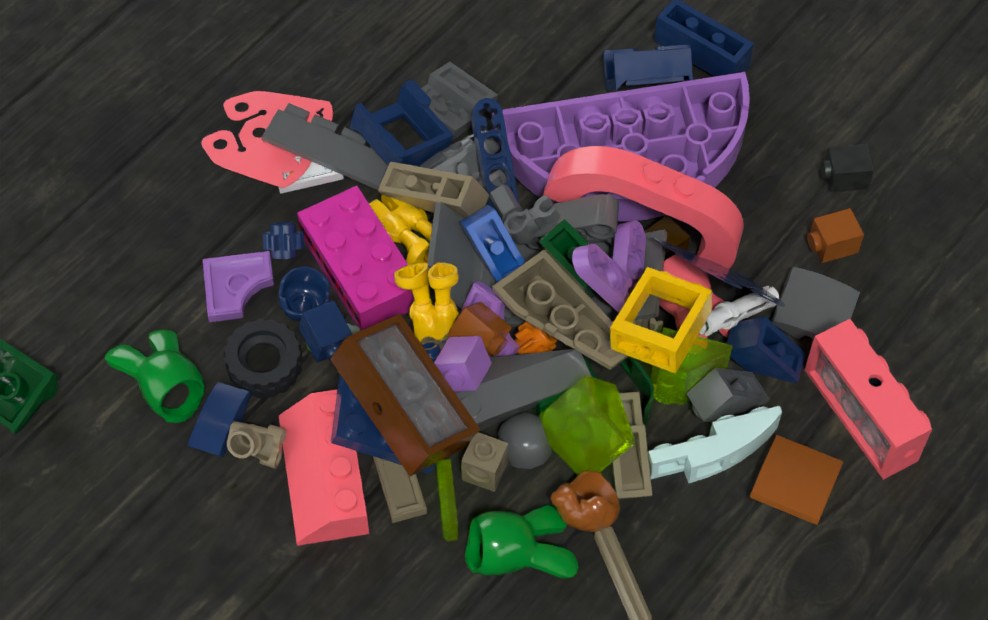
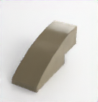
M640 393L606 394L602 398V408L614 491L618 499L651 497L652 487L645 425H643Z

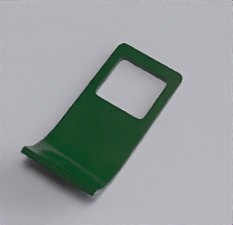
M628 356L633 363L632 372L624 361L619 364L646 400L647 406L645 407L643 425L646 427L652 414L654 386L639 362L635 358Z

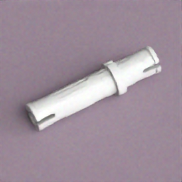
M763 287L779 299V294L774 287ZM754 292L733 302L724 301L717 304L711 311L700 334L708 336L722 328H733L740 320L755 315L767 308L774 307L777 304Z

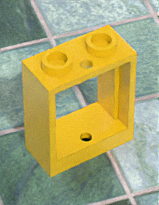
M647 267L610 327L611 349L676 374L711 313L712 290L705 288L701 284L691 283L672 276L668 272ZM650 294L691 309L674 339L633 324Z

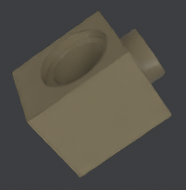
M478 432L470 441L461 461L462 480L495 492L508 463V443Z

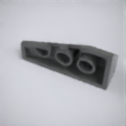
M575 349L489 357L492 364L477 391L454 392L478 427L484 430L508 419L510 416L536 407L537 403L593 381V378L582 354Z

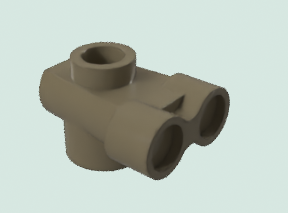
M233 421L226 445L229 452L237 458H247L251 455L260 459V464L276 469L282 457V446L287 430L272 424L265 428L255 424Z

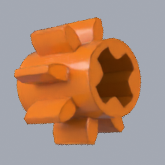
M526 321L518 327L519 332L515 334L517 337L515 342L520 345L519 354L549 352L556 348V338Z

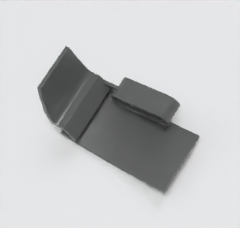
M600 194L556 203L545 211L547 212L554 207L561 216L556 222L540 226V230L535 232L533 239L528 243H515L526 263L544 250L539 240L563 219H566L589 244H596L613 260L619 201L613 196ZM442 202L435 203L427 264L429 269L436 263H448L457 267L459 280L456 285L451 287L450 298L462 309L475 282L481 281L492 288L496 281L475 252L459 224V221L464 218ZM665 229L645 233L644 271L647 267L663 271L666 247L652 237L667 242V232ZM597 294L592 298L593 302L614 322L619 312ZM650 294L635 320L658 317L660 298ZM505 305L504 318L506 323L511 327H519L526 322Z

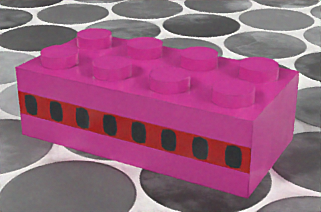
M358 186L352 187L297 213L300 231H304L305 243L361 331L398 314L402 316L410 312V307L414 302L413 293L411 290L399 288L394 280V273L408 264Z

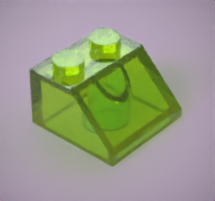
M664 327L662 334L674 339L678 331ZM697 336L676 374L653 365L651 381L654 386V398L663 404L674 403L682 406L690 402L686 393L715 367L728 369L733 345Z
M585 375L539 414L549 446L577 475L589 470L601 472L636 444L616 385Z

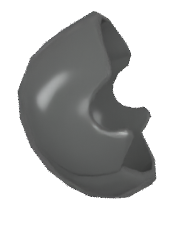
M522 412L510 416L499 427L498 440L508 443V459L512 466L532 469L544 464L552 455V434L549 426L540 416Z

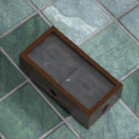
M401 314L346 337L330 358L409 476L461 451L481 430Z

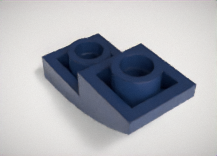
M217 382L200 412L187 446L224 457L227 450L226 444L230 426L233 421L242 422L251 392Z

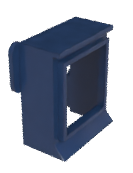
M691 44L655 47V50L637 51V48L603 51L606 90H617L621 85L693 80Z
M412 80L406 81L401 86L397 103L374 113H370L362 103L356 104L350 129L357 130L388 166L390 162L420 167L421 164L439 151L449 147L453 139V133L428 107L431 104L430 97ZM403 117L425 142L405 150L395 137L382 126Z

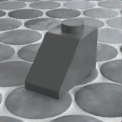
M716 367L686 393L693 404V412L704 422H715L725 415H734L736 417L770 400L752 372Z

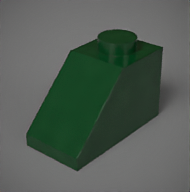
M563 219L542 237L539 243L592 299L598 293L579 277L572 261L574 249L589 245V243L566 219Z

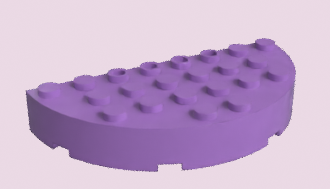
M741 72L504 109L503 116L514 176L533 194L541 198L550 171L558 158L568 151L577 148L605 146L638 154L715 188L728 174L741 149L750 101L746 73ZM596 191L581 197L600 194L615 197L619 201L618 221L647 220L666 215L611 192ZM551 199V201L553 202V204L559 203V202L554 201V200Z

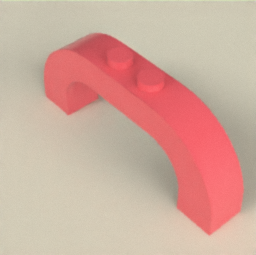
M588 146L577 148L563 154L553 165L542 196L547 195L550 199L560 203L579 199L587 193L596 191L621 195L693 226L703 235L697 256L711 260L728 269L733 265L743 233V218L737 206L716 188L638 154L613 147Z

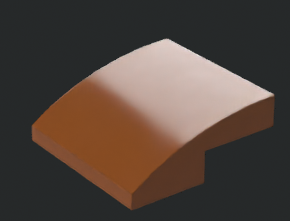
M776 435L752 489L750 498L818 525L843 461Z

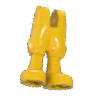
M383 194L381 195L382 202L377 199L370 202L369 205L393 242L402 243L408 251L406 257L407 264L427 263L433 224L428 221L425 211ZM411 230L420 232L428 241L417 236Z
M416 263L398 269L394 273L395 284L399 288L411 290L414 296V302L410 307L409 315L413 321L415 336L419 342L427 336L433 337L436 340L442 339L443 336L449 333L459 316L456 304L450 298L451 287L456 285L459 280L457 267L448 263H436L429 269L427 263ZM429 285L435 291V306L432 304L429 296Z

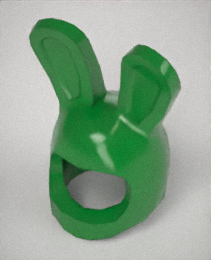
M165 329L150 332L149 344L155 353L148 357H145L129 345L116 346L106 353L104 359L107 364L134 377L138 382L146 403L166 422H184L198 409L204 394V379L192 361L179 352L178 338L175 332ZM180 383L188 386L189 395L181 406L172 409L161 406L163 398L173 387Z
M546 505L524 516L506 511L486 512L473 518L465 550V561L473 574L502 575L521 570L525 567H533L556 577L567 579L577 573L578 562L575 555L568 549L537 543L534 536L561 533L567 527V524L563 522L557 508L554 506ZM481 543H483V557H482V559H481V557H480V546H481Z

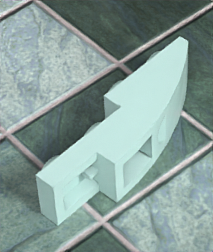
M780 406L769 409L768 407H758L748 414L736 417L734 415H725L712 422L709 437L698 435L684 443L676 445L666 443L655 447L648 452L650 478L654 479L684 471L688 483H692L718 474L736 465L754 453L778 428L782 414Z

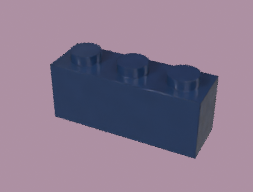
M672 0L657 17L654 41L662 46L691 44L692 64L716 77L745 72L749 68L754 43L684 2Z

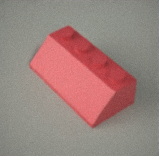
M337 389L311 393L279 415L280 427L287 430L283 450L297 546L369 534L357 452L331 443Z

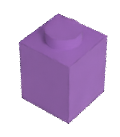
M481 336L449 337L434 362L453 391H477L492 364Z

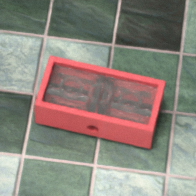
M848 319L816 335L804 371L884 480L918 462L932 431L930 421L923 411L918 410L910 400L906 387L902 383H898L892 376L886 360L882 356L877 355L869 345L865 332L860 328L857 329L851 319Z

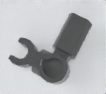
M500 185L490 192L489 197L509 235L517 244L528 243L533 239L535 232L540 230V226L552 224L561 217L554 207L545 212L554 205L547 195L539 198L532 209L523 211L509 186Z

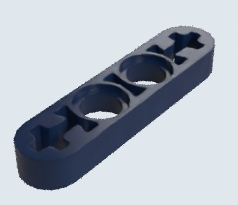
M491 98L481 99L475 104L471 112V122L483 188L490 195L491 191L499 187L490 181V172L494 170L503 171L507 177L505 185L511 188L519 202L503 110L497 101ZM483 108H487L489 113H494L490 120L491 130L481 133V131H485L487 128V121L484 116H479V114H481ZM494 138L498 140L501 145V151L498 154L488 153L484 148V141L486 139ZM489 197L486 205H489L495 209Z

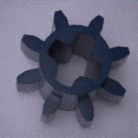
M294 222L271 223L270 231L262 234L263 250H271V258L274 259L297 257L296 249L304 247V231H296Z

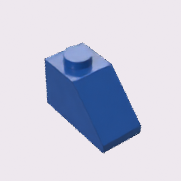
M486 205L459 221L475 252L496 283L525 263L497 211L491 206Z

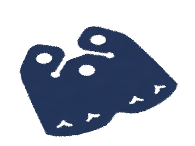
M652 237L685 260L718 279L737 288H742L740 285L754 288L750 290L777 305L785 306V303L751 279L671 243Z

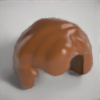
M583 471L571 483L561 484L551 496L552 504L556 506L563 522L570 527L582 531L596 532L608 528L617 520L620 511L616 492L598 471Z

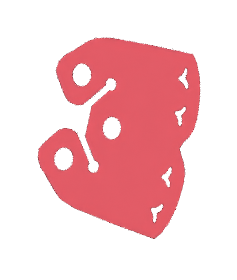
M254 91L232 97L223 104L225 112L231 120L240 121L259 113L260 110L267 111L265 115H260L246 121L240 131L239 138L246 151H238L239 147L233 133L226 130L215 132L203 138L201 142L202 147L215 164L250 178L284 188L297 181L308 169L311 161L301 157V162L298 163L294 159L298 157L297 155L262 141V137L253 136V130L256 128H264L266 130L277 110L284 111L288 103L309 111L310 114L307 121L310 123L315 114L320 116L316 112L322 108L324 109L322 111L323 118L332 121V105L329 101L265 91ZM245 102L249 105V108L245 112H238L235 110V105ZM223 139L227 141V146L224 149H216L213 147V143L216 140ZM292 171L293 173L287 175V178L284 180L283 173H288Z

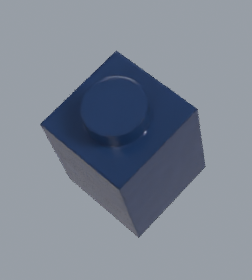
M335 301L313 308L302 314L299 330L316 362L318 363L326 359L331 361L330 358L346 337L353 335Z

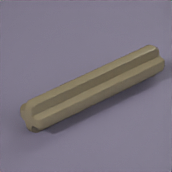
M609 526L608 528L596 531L594 539L629 619L651 620L650 611L613 528Z

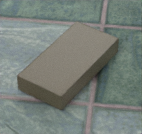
M373 456V462L392 523L427 514V508L416 474L409 476L402 465Z

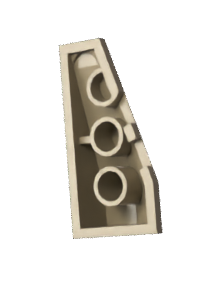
M545 250L492 286V291L515 315L609 370L628 357L611 349L610 327L613 324L611 319Z

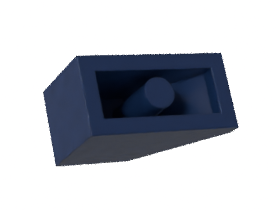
M765 316L738 322L730 330L724 351L744 370L791 383L799 381L806 354Z

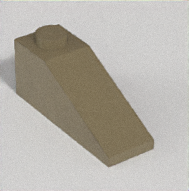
M396 162L389 163L378 189L383 195L434 213L435 203L442 202L463 218L485 207L490 196L473 176Z

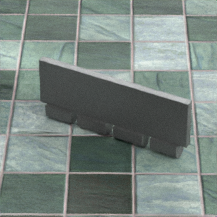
M290 103L287 104L284 111L277 110L262 135V141L374 189H379L388 165L371 146L370 148L366 147L367 141L360 133L344 127L341 135H338L336 133L339 124L316 114L310 123L307 121L310 112Z

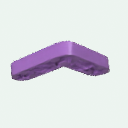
M637 220L619 224L617 226V233H615L613 260L596 244L577 247L573 251L572 261L576 273L618 312L621 311L643 275L646 248L645 231Z

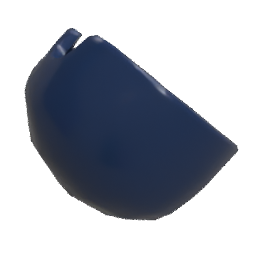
M303 266L291 269L282 278L278 297L281 310L290 319L301 321L303 312L329 303L330 283L319 270Z

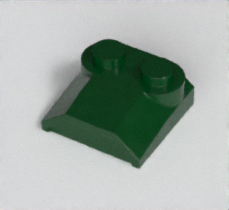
M0 339V423L11 432L17 434L39 405L49 401L55 395L58 389L57 379L59 376L2 339Z

